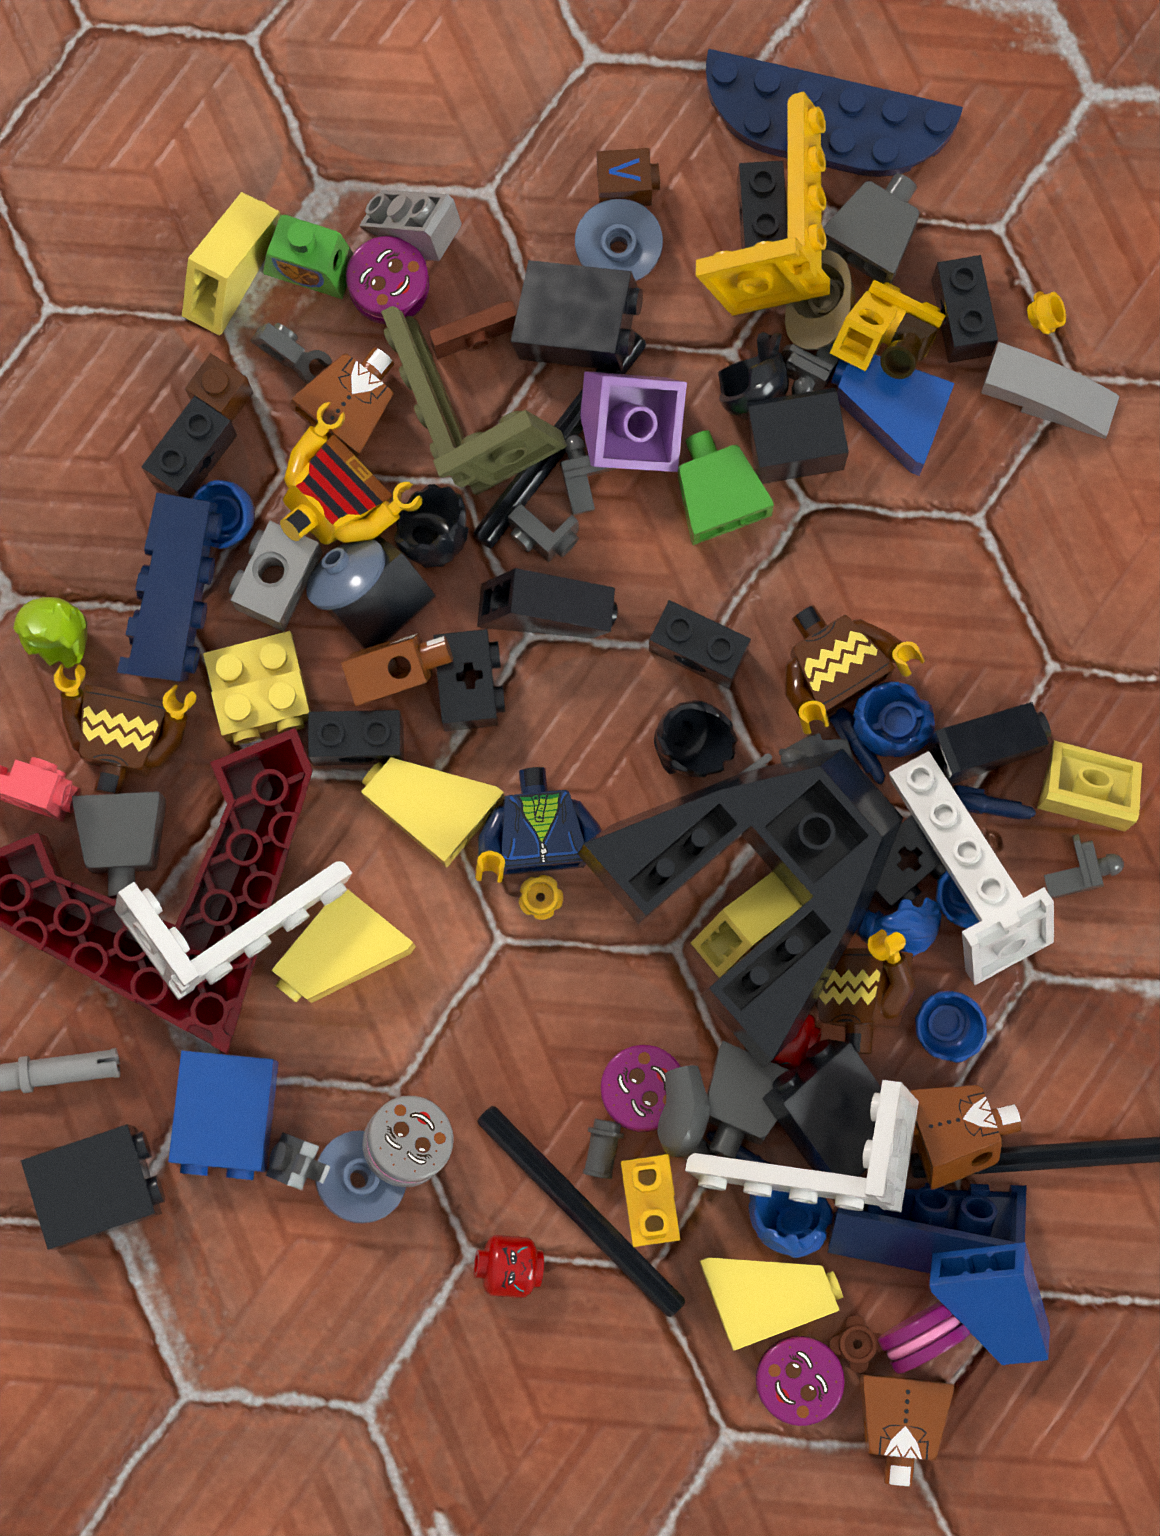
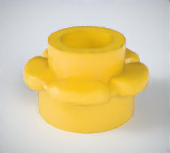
M1039 291L1033 296L1034 301L1027 308L1028 319L1033 328L1040 329L1044 334H1050L1055 332L1056 328L1064 326L1066 310L1060 296L1056 292L1044 294Z
M540 875L538 878L530 877L525 880L520 887L522 894L519 898V905L521 910L526 915H534L535 919L538 920L551 918L554 915V911L560 909L563 903V892L557 888V881L547 875ZM539 893L545 895V900L542 902L536 899Z

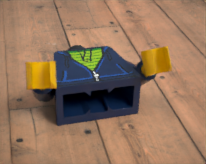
M544 767L519 770L521 794L505 796L502 806L491 810L478 836V860L475 874L477 881H481L482 872L484 871L496 873L498 876L497 883L502 882L503 875L584 868L586 863L577 853L584 843L602 832L599 823L581 801L571 799L568 790L548 791L546 769Z

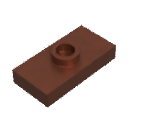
M508 300L430 330L431 345L437 360L464 349H468V351L483 349L492 343L493 338L513 331L517 315L513 302Z

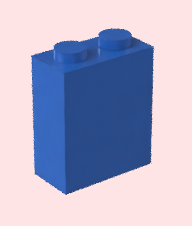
M181 1051L168 1162L181 1164L180 1173L208 1176V1168L215 1167L227 1169L226 1178L254 1180L255 1171L267 1172L279 1062L266 1058Z

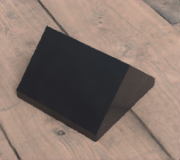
M836 388L747 402L753 466L762 484L844 470L849 450Z
M380 535L373 540H376L384 549L386 563L378 581L366 594L355 602L339 609L326 610L363 649L390 640L436 597L435 593L403 553Z

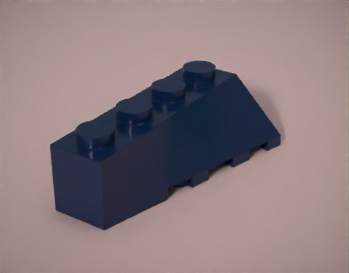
M156 493L144 547L145 555L152 556L150 565L144 564L138 574L135 591L137 592V599L142 601L140 610H135L133 617L128 619L125 635L129 637V643L132 645L129 658L120 657L117 673L172 681H188L189 673L195 674L200 655L199 647L194 646L196 630L203 629L207 615V603L201 602L204 584H211L215 568V559L209 557L212 539L218 540L222 527V514L217 513L218 504Z
M925 1183L924 1187L919 1189H905L901 1212L883 1210L877 1205L864 1204L863 1211L848 1210L834 1206L827 1253L931 1273L932 1253L1024 1243L1027 1185H1010L1009 1192L990 1191L988 1184H970L968 1191L944 1190L943 1186L931 1190L929 1183Z

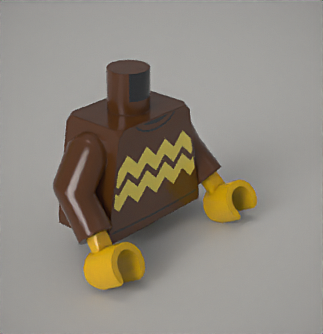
M812 605L792 618L804 640L792 647L791 659L785 666V695L796 714L800 717L803 733L811 734L809 722L819 720L824 723L825 727H828L827 716L890 678L895 669L892 662L896 663L902 676L907 677L912 674L906 664L907 661L917 659L923 664L925 660L917 644L909 641L902 642L891 633L862 619L852 621L850 617L843 615L827 625L816 607Z
M63 664L57 669L54 674V683L62 691L60 694L62 719L72 748L79 753L80 758L85 763L100 767L95 791L103 794H121L126 772L148 776L152 768L162 766L181 747L188 719L186 711L196 702V694L193 691L187 694L184 703L176 699L177 685H174L165 693L163 700L85 684L82 691L79 686L86 674L85 668L82 665L78 664L75 669L76 680H69L65 677Z
M881 929L869 937L868 948H846L815 1002L821 1022L845 1027V1042L851 1043L858 1054H872L873 1028L898 1027L901 1023L902 1014L916 991V984L911 973L913 953L900 951L906 945V939L901 933L894 932L887 936V932Z

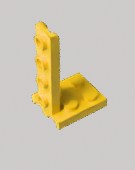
M804 91L795 93L788 99V239L775 242L763 241L755 244L753 247L736 251H719L713 254V256L696 260V277L732 316L830 294V278L822 269V250L826 248V235L821 225V211L826 209V197L821 186V172L826 169V159L821 147V133H824L826 130V122L822 109L819 106L815 107Z

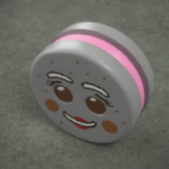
M401 1096L388 1101L369 1120L363 1134L362 1146L365 1160L377 1177L394 1186L414 1187L430 1180L445 1166L452 1153L454 1137L449 1119L435 1103L418 1096Z

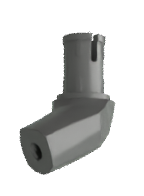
M694 1065L683 1066L666 1072V1104L660 1116L657 1129L664 1151L672 1157H682L686 1162L688 1157L695 1153L716 1156V1154L708 1150L710 1144L702 1138L709 1120L710 1103L699 1067Z

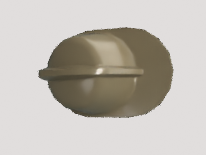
M828 249L822 250V269L830 278V294L786 304L785 326L787 336L794 345L804 350H817L830 345L836 340L843 322L852 310L855 302L856 293L851 281L848 264L841 255Z

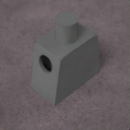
M899 173L893 176L886 189L871 181H866L824 226L826 235L825 249L841 255L847 264L882 284L885 282L892 284L920 215V211L908 203L917 189L916 184L907 176Z
M160 792L72 796L86 869L96 874L108 873L109 898H117L119 891L133 882L136 884L135 872L154 871L157 869L166 811V798Z
M722 1041L716 1055L707 1092L710 1103L708 1123L718 1127L708 1149L710 1152L720 1157L735 1159L743 1139L758 1145L762 1144L777 1121L762 1098L773 1089L772 1084L775 1079L788 1071V1069L772 1062L761 1066L750 1052Z

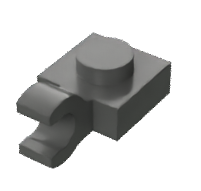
M270 323L260 326L250 340L280 364L292 368L300 379L307 384L316 377L309 370V364L312 360H317L325 367L332 363L330 356L323 351L313 350L304 352L305 349L296 343L298 336L280 323H276L274 326Z
M282 1132L279 1142L271 1151L269 1168L265 1176L302 1190L307 1178L324 1184L330 1166L314 1160L319 1146Z

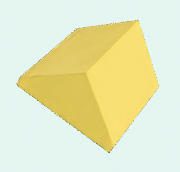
M1054 740L1037 809L1126 831L1137 822L1139 817L1142 763Z

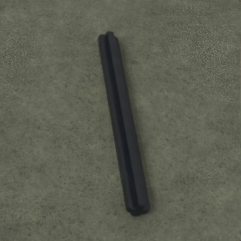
M634 332L633 352L631 356H625L622 371L597 369L595 372L626 374L645 349L646 341ZM583 388L554 425V427L561 430L565 440L571 435L579 436L583 430L580 417ZM564 448L517 473L475 528L473 534L478 542L488 548L495 546L510 526L508 516L520 503L523 506L527 504L565 454Z
M489 1107L478 1118V1125L666 1316H674L684 1306L685 1298L497 1107Z
M1160 1137L1001 1147L999 1161L995 1165L974 1174L1160 1162ZM918 1153L912 1154L910 1157L912 1176L914 1178H926Z

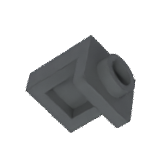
M521 503L508 516L510 528L513 530L510 533L511 538L526 552L534 549L548 562L556 554L560 557L565 556L579 540V537L576 535L579 531V521L573 515H570L554 533Z

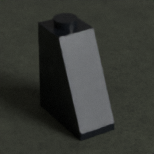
M515 568L481 584L477 627L595 638L611 632V627L615 624L618 613L617 603L614 601L615 587Z
M1033 702L937 730L925 748L927 752L931 753L949 783L953 785L1043 752L1049 745L1047 738L1051 737V729L1045 714L1042 711L1036 712Z

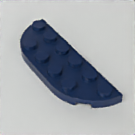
M708 49L706 87L712 106L715 107L719 116L727 125L726 128L736 138L758 151L788 159V99L793 94L803 91L815 107L819 106L822 109L825 117L826 130L824 133H821V147L826 159V168L869 177L893 176L896 173L902 174L911 171V167L924 162L931 156L937 155L952 137L963 109L961 106Z

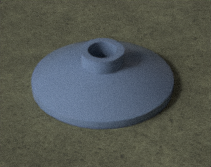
M611 199L593 206L582 217L575 233V250L582 266L632 271L635 281L642 279L653 270L659 261L663 247L661 227L655 216L643 205L627 199ZM620 241L627 246V249L622 253H615L610 248L611 245Z
M376 540L343 543L329 551L315 566L308 579L306 593L310 602L322 610H335L361 598L374 586L384 570L386 563L384 549Z
M351 1131L333 1139L321 1152L318 1161L329 1165L330 1169L324 1184L315 1181L316 1189L324 1205L334 1215L353 1223H371L386 1217L399 1205L406 1187L388 1184L372 1172L363 1153L362 1141L364 1131ZM352 1173H359L364 1177V1187L357 1188L351 1184L350 1176Z

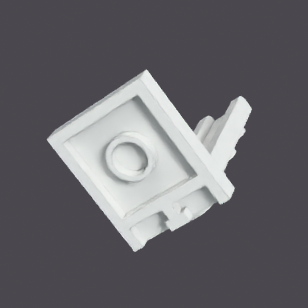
M928 751L889 772L893 786L979 920V923L962 931L965 971L974 986L1054 943V901L1044 887L1023 898L931 753Z
M343 862L333 863L191 961L185 954L190 950L186 940L177 928L167 929L158 916L163 910L149 889L146 888L141 892L135 882L131 883L118 892L115 911L174 995L180 1000L193 991L195 986L206 979L211 985L233 970L230 962L244 952L248 958H251L262 951L272 942L268 936L282 926L289 932L300 925L310 916L306 910L321 900L324 906L335 901L347 891L344 884L348 881L352 872Z
M882 1080L881 1092H875L871 1102L870 1116L871 1120L876 1122L873 1140L868 1139L866 1141L863 1151V1167L868 1169L867 1178L698 1153L688 1157L685 1171L699 1179V1186L714 1190H726L727 1183L742 1185L744 1186V1193L755 1196L771 1197L772 1190L789 1192L790 1200L802 1203L817 1204L818 1197L836 1199L835 1206L848 1210L863 1211L864 1204L877 1205L883 1210L901 1212L919 1101L901 1082Z

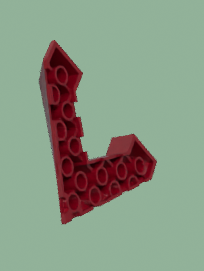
M296 728L210 762L227 806L176 924L174 925L162 920L168 930L175 927L182 934L190 948L185 953L190 961L273 905L313 773L312 766ZM38 832L0 848V927L228 1054L258 953L248 958L244 952L230 962L233 970L211 985L205 979L196 985L193 991L178 1000L116 913V900L64 879L47 836Z

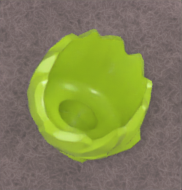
M57 597L33 599L23 605L16 615L13 629L19 635L20 642L29 655L39 653L48 665L51 666L60 661L68 669L75 664H79L83 658L87 642L88 622L84 614L77 607Z

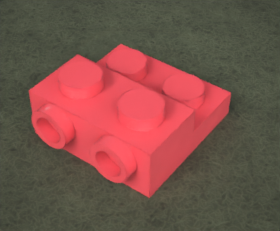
M31 757L29 764L15 759L11 772H8V768L0 765V801L61 822L64 821L67 812L73 813L72 796H80L81 789L73 786L71 780L65 779L66 773L58 770L57 765L36 757Z

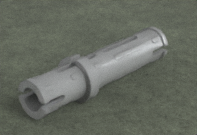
M111 1048V1050L36 1060H31L29 1056L19 1057L18 1062L0 1064V1092L21 1089L23 1093H31L34 1091V1087L110 1077L119 1078L120 1067H117V1064H120L117 1048Z

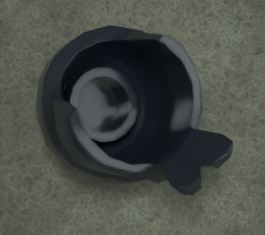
M765 332L759 333L757 337V357L736 362L718 372L721 391L719 401L730 415H736L748 420L747 402L786 396L789 389V379L783 356L779 352L782 333H774L772 336Z

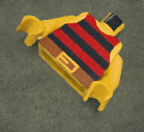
M331 402L324 403L317 411V425L315 427L309 426L290 453L284 477L286 486L289 489L283 498V502L291 512L280 520L281 528L286 536L293 541H299L310 531L325 545L337 539L344 543L373 540L400 518L399 513L402 510L408 512L417 510L422 504V497L417 496L411 503L403 504L401 500L402 494L413 486L412 483H399L392 495L335 434L328 439L326 434L329 430L338 429L343 425L345 414L343 412L335 424H326L323 419V413L329 408Z

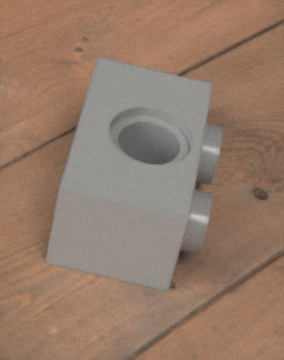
M269 521L265 531L258 530L253 537L248 552L252 557L245 571L240 569L235 574L229 588V594L233 595L230 601L237 611L284 632L307 586L308 579L323 552L317 541L303 536L299 541H293L286 536L281 525ZM280 566L284 568V575L278 582L269 584L262 581V574L268 567Z

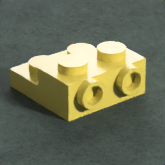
M291 631L203 653L221 735L226 742L233 740L235 745H243L259 740L261 738L260 733L277 729L278 733L281 734L293 728L300 730L305 727L304 722L308 721V712L312 711Z

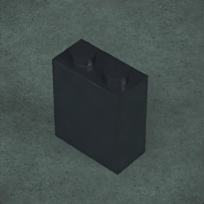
M528 260L511 343L520 360L622 371L625 356H631L633 352L635 335L631 326L633 316L639 315L641 312L643 291L637 287L632 271Z
M832 1039L821 1040L808 1049L806 1052L807 1058L795 1069L788 1070L778 1076L772 1084L773 1089L762 1099L812 1170L859 1177L867 1170V1168L863 1167L865 1143L868 1139L873 1140L876 1122L871 1120V1102L874 1093L881 1092V1087L851 1043Z
M126 1124L21 1160L48 1250H58L162 1214L159 1204L165 1202V1195L158 1176L151 1177L145 1159L151 1158L152 1155L144 1131L137 1133L135 1126Z

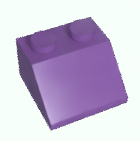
M585 371L580 417L591 466L678 472L687 382L666 377Z

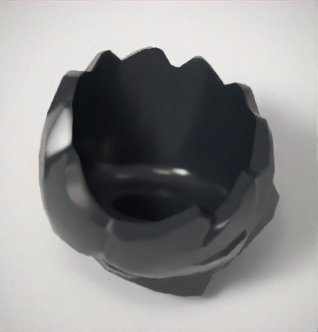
M429 484L423 490L413 493L408 502L405 503H411L417 496L422 497V504L417 510L409 512L402 510L399 513L400 518L396 521L397 531L394 540L401 552L409 559L420 563L424 568L444 567L446 563L451 562L463 549L467 541L469 528L466 526V509L461 495L455 493L451 487L441 488L435 484Z
M699 700L682 702L670 708L663 714L654 734L656 752L663 769L669 775L678 773L699 778L722 772L724 770V763L734 758L735 745L738 741L733 730V724L728 717L712 704Z

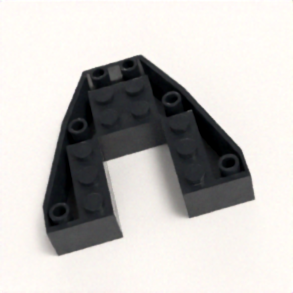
M839 749L746 771L614 823L584 843L577 854L639 924L738 838L743 836L803 906L700 996L757 1062L764 1066L771 1062L797 1036L867 913L904 817L845 750Z

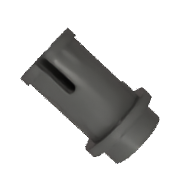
M594 1119L593 1127H588L587 1131L591 1132L583 1174L612 1179L619 1138L624 1139V1134L620 1133L621 1125L619 1123Z

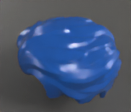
M895 681L883 682L865 692L856 701V708L853 714L855 718V733L864 745L877 755L883 757H904L922 749L934 734L933 707L929 701L921 700L916 689L909 684Z
M926 897L923 905L920 907L914 906L911 900L904 899L899 903L898 911L890 915H884L880 911L873 913L868 909L857 928L856 936L868 944L869 937L881 929L887 932V936L894 932L901 933L906 939V945L900 951L913 953L914 957L926 951L934 943L941 927L942 913L940 912V905Z
M772 1190L771 1197L750 1195L748 1205L750 1220L764 1245L793 1258L809 1255L823 1246L827 1238V1227L832 1223L833 1210L826 1198L818 1197L817 1204H808L790 1200L789 1192Z

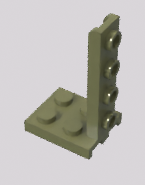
M394 306L381 312L387 328L384 329L385 338L390 347L398 353L402 366L399 367L400 376L405 385L410 390H413L418 404L414 405L416 416L420 423L428 429L433 442L430 443L429 447L435 459L433 463L439 477L445 478L450 475L455 485L461 488L469 485L473 494L479 495L567 447L561 430L527 410L508 413L499 420L498 425L486 432H477L464 437L418 321L411 316H406L405 318L403 312Z

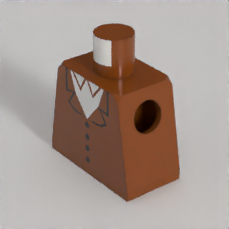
M376 347L370 351L361 364L349 354L344 353L292 398L289 408L308 424L315 427L318 423L317 411L319 407L324 403L331 402L329 408L323 413L325 423L335 424L343 412L345 414V421L338 429L329 430L326 436L329 439L335 434L358 457L394 393L381 381L394 366V362L386 353Z
M418 632L355 651L345 658L341 665L354 704L358 706L426 683L433 676L432 668L453 662V656L445 636L422 642ZM401 656L407 658L411 668L407 670L401 668L397 658Z
M978 1085L910 1091L919 1101L913 1141L931 1190L995 1165L1000 1158L1001 1136L1021 1131V1119L1015 1104L990 1109L984 1090Z
M860 1373L859 1381L866 1451L869 1454L886 1455L885 1484L913 1486L915 1459L936 1460L954 1391V1384L943 1381Z

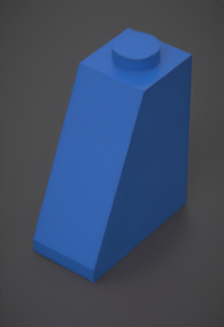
M876 354L866 371L840 359L831 383L839 385L837 390L839 404L910 473L920 476L955 383L917 369L905 379L892 378L883 371L880 363L881 356Z
M1026 1242L932 1253L929 1284L931 1292L1001 1365L1049 1360L1050 1326Z

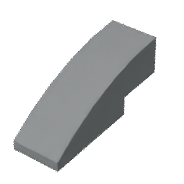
M998 342L981 390V394L1022 406V413L1104 439L1107 437L1120 397L1104 386L1075 371Z

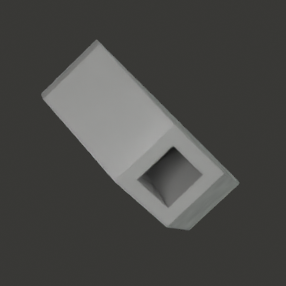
M381 190L367 204L366 216L359 226L378 237L393 236L401 238L416 247L424 260L440 261L462 223L454 199L448 194Z

